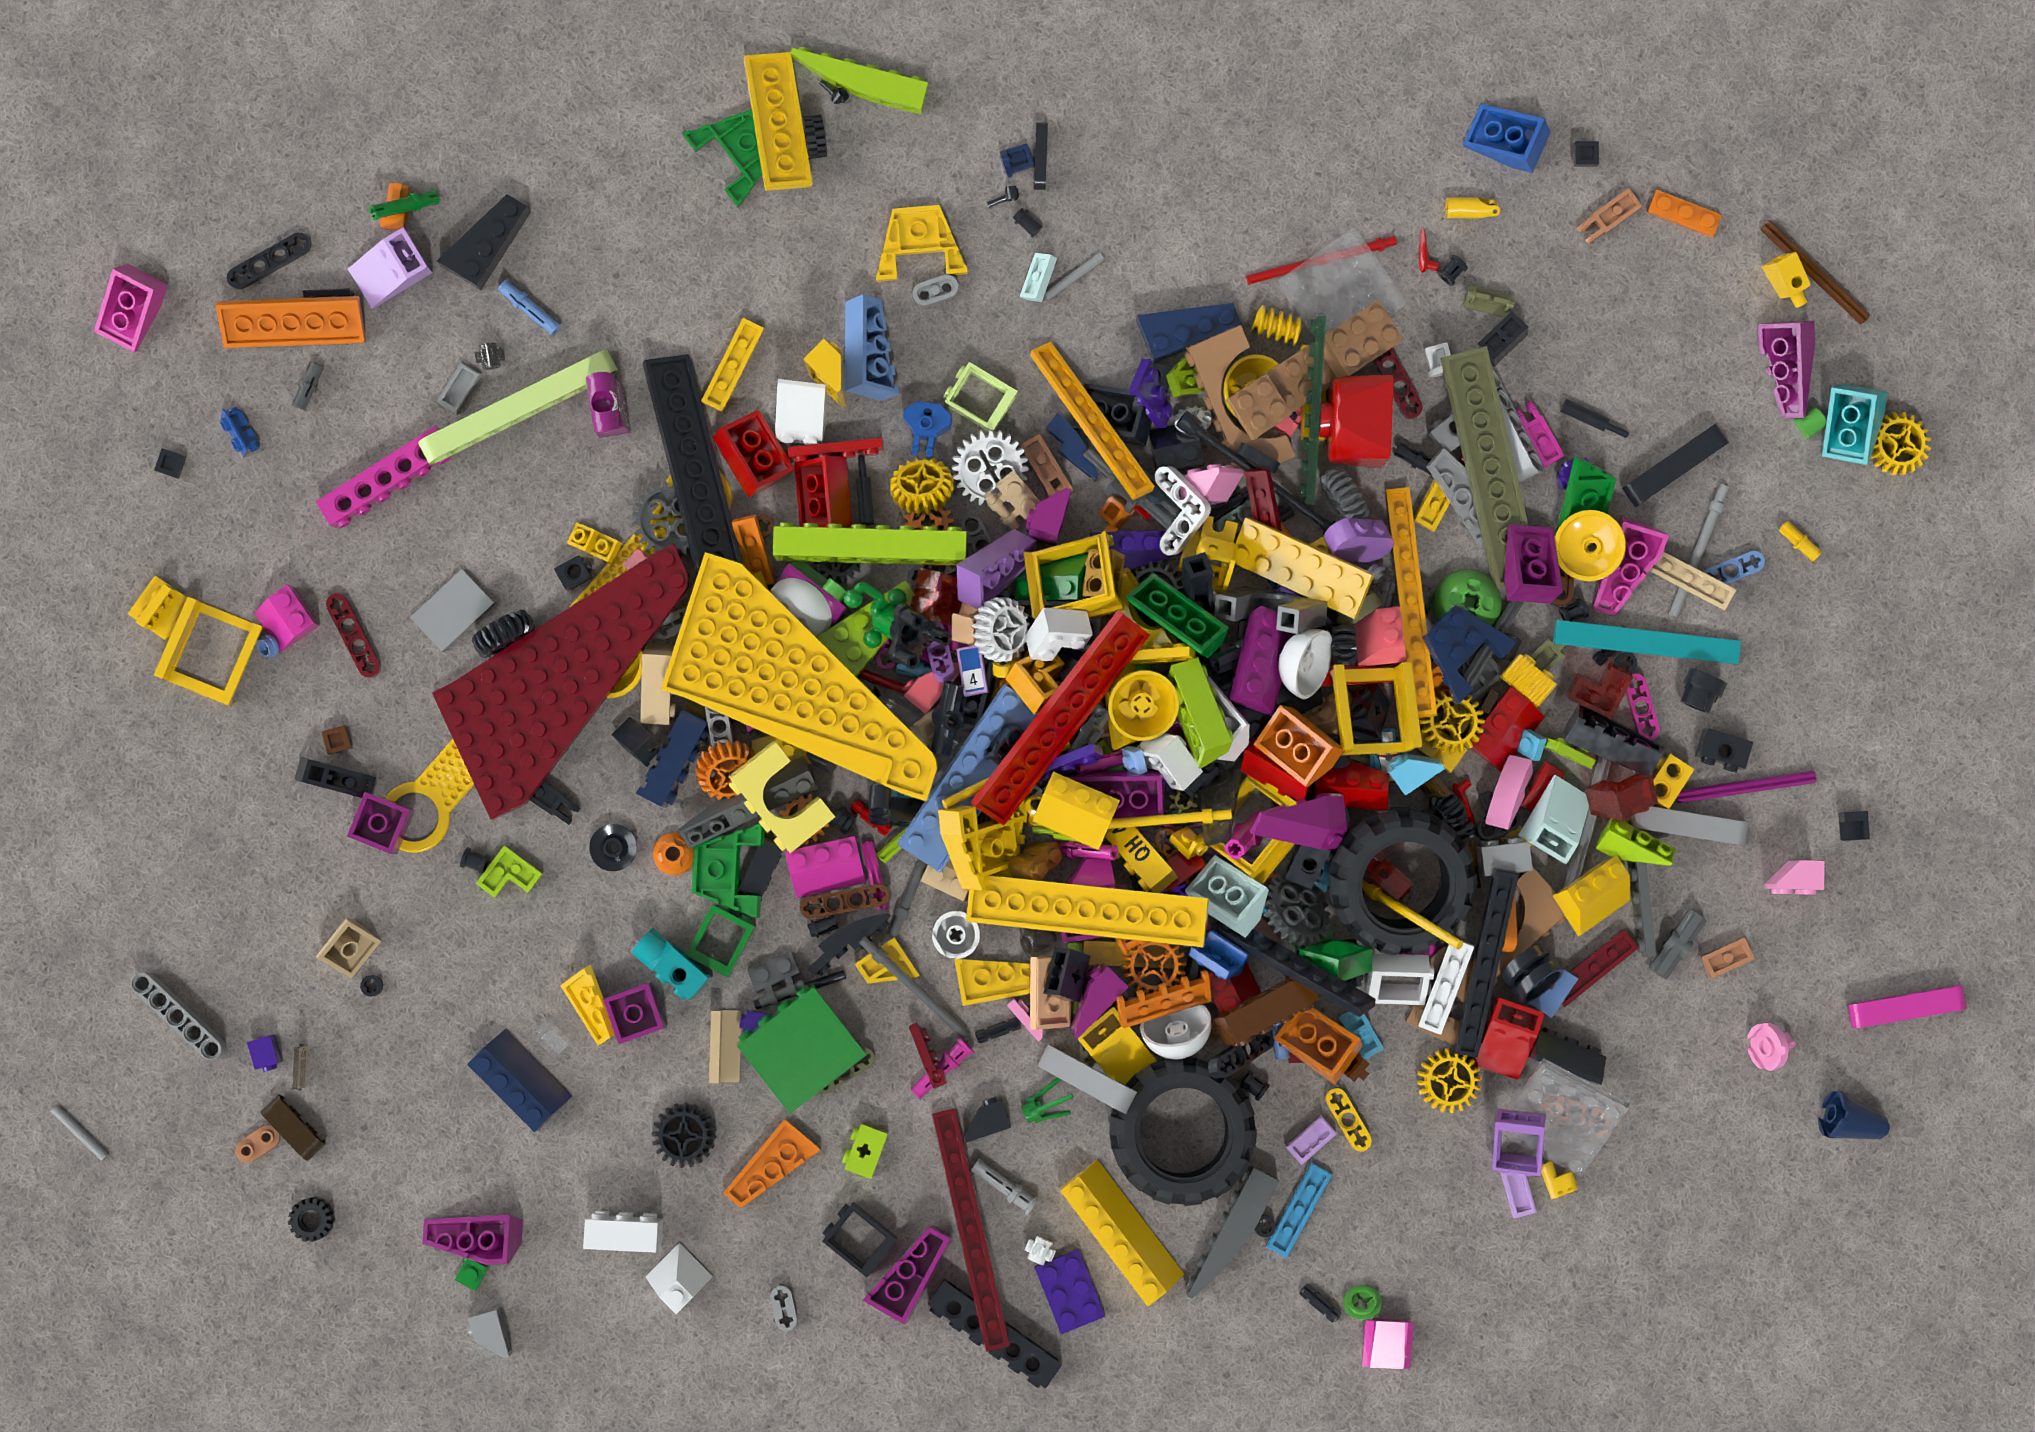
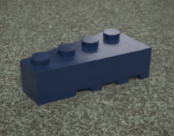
M1234 303L1142 314L1136 317L1137 325L1153 363L1187 350L1186 347L1232 327L1242 326Z
M684 710L681 711L667 736L668 744H664L661 747L656 758L658 763L648 770L645 776L647 784L644 788H638L637 795L664 808H667L668 804H674L678 796L676 789L679 783L684 784L689 775V771L686 770L689 763L696 761L700 750L697 749L700 742H705L709 736L708 722Z

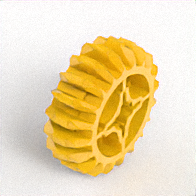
M1896 412L1891 413L1890 417L1884 415L1874 445V453L1870 460L1877 458L1878 461L1875 462L1874 466L1878 467L1883 464L1882 472L1885 473L1890 469V474L1893 476L1897 472L1903 476L1907 471L1912 473L1915 471V467H1921L1923 465L1921 460H1926L1929 457L1925 452L1931 450L1929 445H1925V443L1931 441L1930 437L1924 436L1928 429L1920 428L1923 421L1920 420L1914 423L1915 415L1907 418L1906 412L1900 413L1899 416ZM1889 426L1902 427L1897 435L1885 432ZM1910 433L1914 437L1915 445L1910 441ZM1900 439V445L1902 446L1900 448L1897 447L1898 443L1896 440ZM1882 442L1888 447L1887 454L1883 449ZM1900 453L1913 455L1909 461H1895V458Z
M925 456L923 460H918L917 458H915L914 462L907 460L905 466L899 465L898 471H893V478L890 481L891 496H893L896 505H899L901 510L906 509L909 514L913 511L918 516L923 511L928 514L932 509L937 511L938 506L945 507L946 501L950 500L954 490L953 476H951L948 467H945L942 461L937 463L935 458L928 461Z
M1451 690L1448 692V697L1444 691L1439 692L1440 699L1435 695L1436 709L1440 705L1443 706V719L1435 724L1434 716L1420 720L1419 724L1427 726V728L1421 730V733H1429L1430 736L1426 737L1425 741L1429 742L1433 739L1435 741L1432 744L1433 749L1441 744V753H1445L1447 747H1449L1450 754H1455L1456 747L1462 753L1465 751L1464 745L1468 749L1473 747L1470 739L1474 742L1479 741V737L1474 733H1483V729L1477 727V725L1485 723L1484 719L1477 718V716L1483 714V711H1475L1474 708L1479 703L1476 701L1470 704L1472 696L1468 695L1461 703L1457 704L1464 708L1467 713L1458 714L1450 706V703H1454L1451 698L1453 696ZM1448 716L1456 720L1462 718V720L1454 724L1455 728L1453 725L1448 724L1442 726V724L1450 719ZM1470 720L1469 731L1462 739L1460 735L1462 733L1461 724ZM1437 730L1448 731L1450 736L1454 738V741L1444 739L1438 734Z
M1444 1048V1056H1442L1441 1052L1436 1050V1059L1428 1055L1427 1059L1431 1063L1429 1065L1424 1062L1421 1063V1066L1426 1068V1071L1417 1072V1075L1424 1077V1080L1416 1081L1417 1085L1425 1086V1088L1420 1089L1418 1092L1419 1094L1428 1093L1423 1099L1424 1102L1427 1103L1433 1099L1431 1108L1435 1109L1440 1104V1112H1444L1446 1106H1448L1449 1112L1454 1113V1105H1456L1459 1111H1463L1462 1102L1467 1106H1471L1472 1104L1468 1100L1469 1096L1474 1099L1478 1097L1472 1093L1473 1089L1481 1090V1086L1475 1085V1081H1481L1482 1077L1474 1076V1073L1479 1072L1480 1069L1479 1067L1471 1068L1475 1062L1474 1059H1469L1465 1062L1467 1055L1458 1057V1053L1452 1052L1451 1056L1450 1050ZM1450 1061L1444 1073H1433L1439 1064ZM1457 1062L1465 1069L1468 1081L1458 1078ZM1451 1074V1078L1460 1082V1084L1454 1083L1447 1087V1083L1438 1078H1445ZM1431 1080L1441 1084V1099L1433 1092ZM1455 1088H1466L1460 1097L1448 1100Z

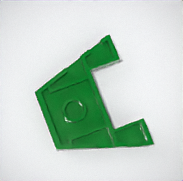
M752 110L724 118L723 121L711 125L701 126V128L693 131L689 130L682 133L695 153L713 139H716L743 175L724 189L737 208L741 206L762 176Z
M757 824L751 828L741 829L733 834L720 836L694 846L691 893L751 917L760 918L761 896L738 895L741 846H764L765 829L760 824Z

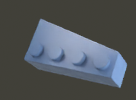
M865 294L845 302V391L882 401L899 395L898 386L894 385L893 375H896L894 365L890 364L888 354L891 351V347L884 333L887 330L882 300Z

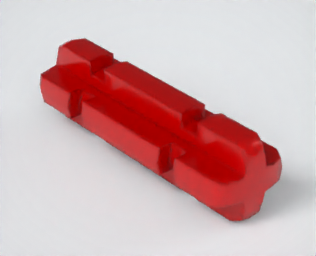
M860 799L855 800L851 805L850 810L855 814L861 815L860 818L872 828H877V832L881 835L886 836L892 830L893 826L870 824L869 807L866 808L865 803Z

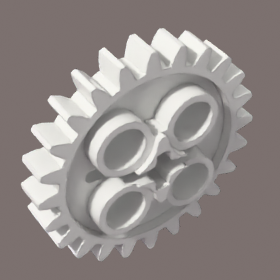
M992 429L989 430L988 436H985L982 430H980L979 438L971 434V442L963 440L965 448L957 447V451L961 455L953 456V460L958 462V464L952 465V470L958 471V473L953 475V479H960L956 487H964L962 495L965 496L970 493L971 502L977 497L979 505H982L983 501L986 500L984 495L988 491H991L994 495L1000 492L991 472L986 470V464L979 454V450L984 451L990 465L994 466L995 474L999 480L1004 478L1000 475V471L1005 467L1015 470L1022 480H1027V476L1022 472L1028 471L1029 468L1026 465H1022V463H1025L1028 459L1025 456L1020 457L1024 449H1016L1019 444L1017 440L1010 443V434L1002 438V431L1000 430L996 436H993ZM992 447L1001 449L998 457H991L988 454ZM977 458L981 461V464L978 468L972 469L968 466L969 460ZM982 479L992 481V485L988 489L981 488L979 483Z

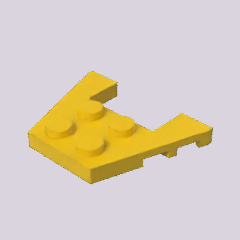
M940 205L892 209L885 244L876 274L877 282L898 280L896 256L944 252L947 275L968 274L967 267Z

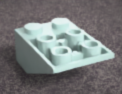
M1554 775L1518 836L1555 859L1567 864L1579 844L1592 797Z

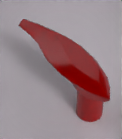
M1421 229L1419 248L1420 271L1422 273L1426 269L1438 271L1440 263L1429 260L1425 229Z
M1465 778L1458 785L1453 783L1452 789L1464 803L1468 811V819L1474 824L1476 821L1469 806V800L1464 793L1472 784Z

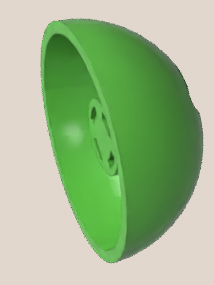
M1463 569L1450 573L1440 581L1434 591L1432 608L1437 621L1452 606L1457 605L1493 627L1501 615L1502 598L1499 589L1495 587L1492 579L1486 574L1476 570Z

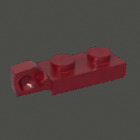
M917 1022L909 1025V1030L932 1087L936 1089L947 1084L945 1072L936 1067L935 1063H938L939 1060L935 1050L929 1049L927 1042L931 1040L926 1028L921 1029Z

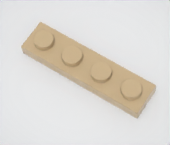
M1663 552L1660 560L1649 570V572L1723 611H1726L1737 592L1736 589Z

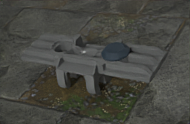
M1094 445L1083 454L1084 457L1112 480L1104 493L1111 497L1117 491L1126 499L1124 510L1128 514L1133 511L1136 505H1140L1161 525L1168 529L1181 513L1182 509L1157 485L1155 476L1138 462L1139 458L1136 456L1133 457L1155 487L1152 492L1133 500Z

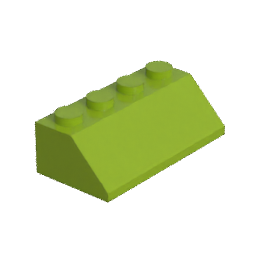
M1198 658L1171 665L1167 679L1177 691L1179 699L1177 717L1196 765L1200 769L1229 752L1233 742V734L1230 728H1226L1223 709L1217 706L1215 701L1216 692L1213 686H1209L1206 667L1201 665Z

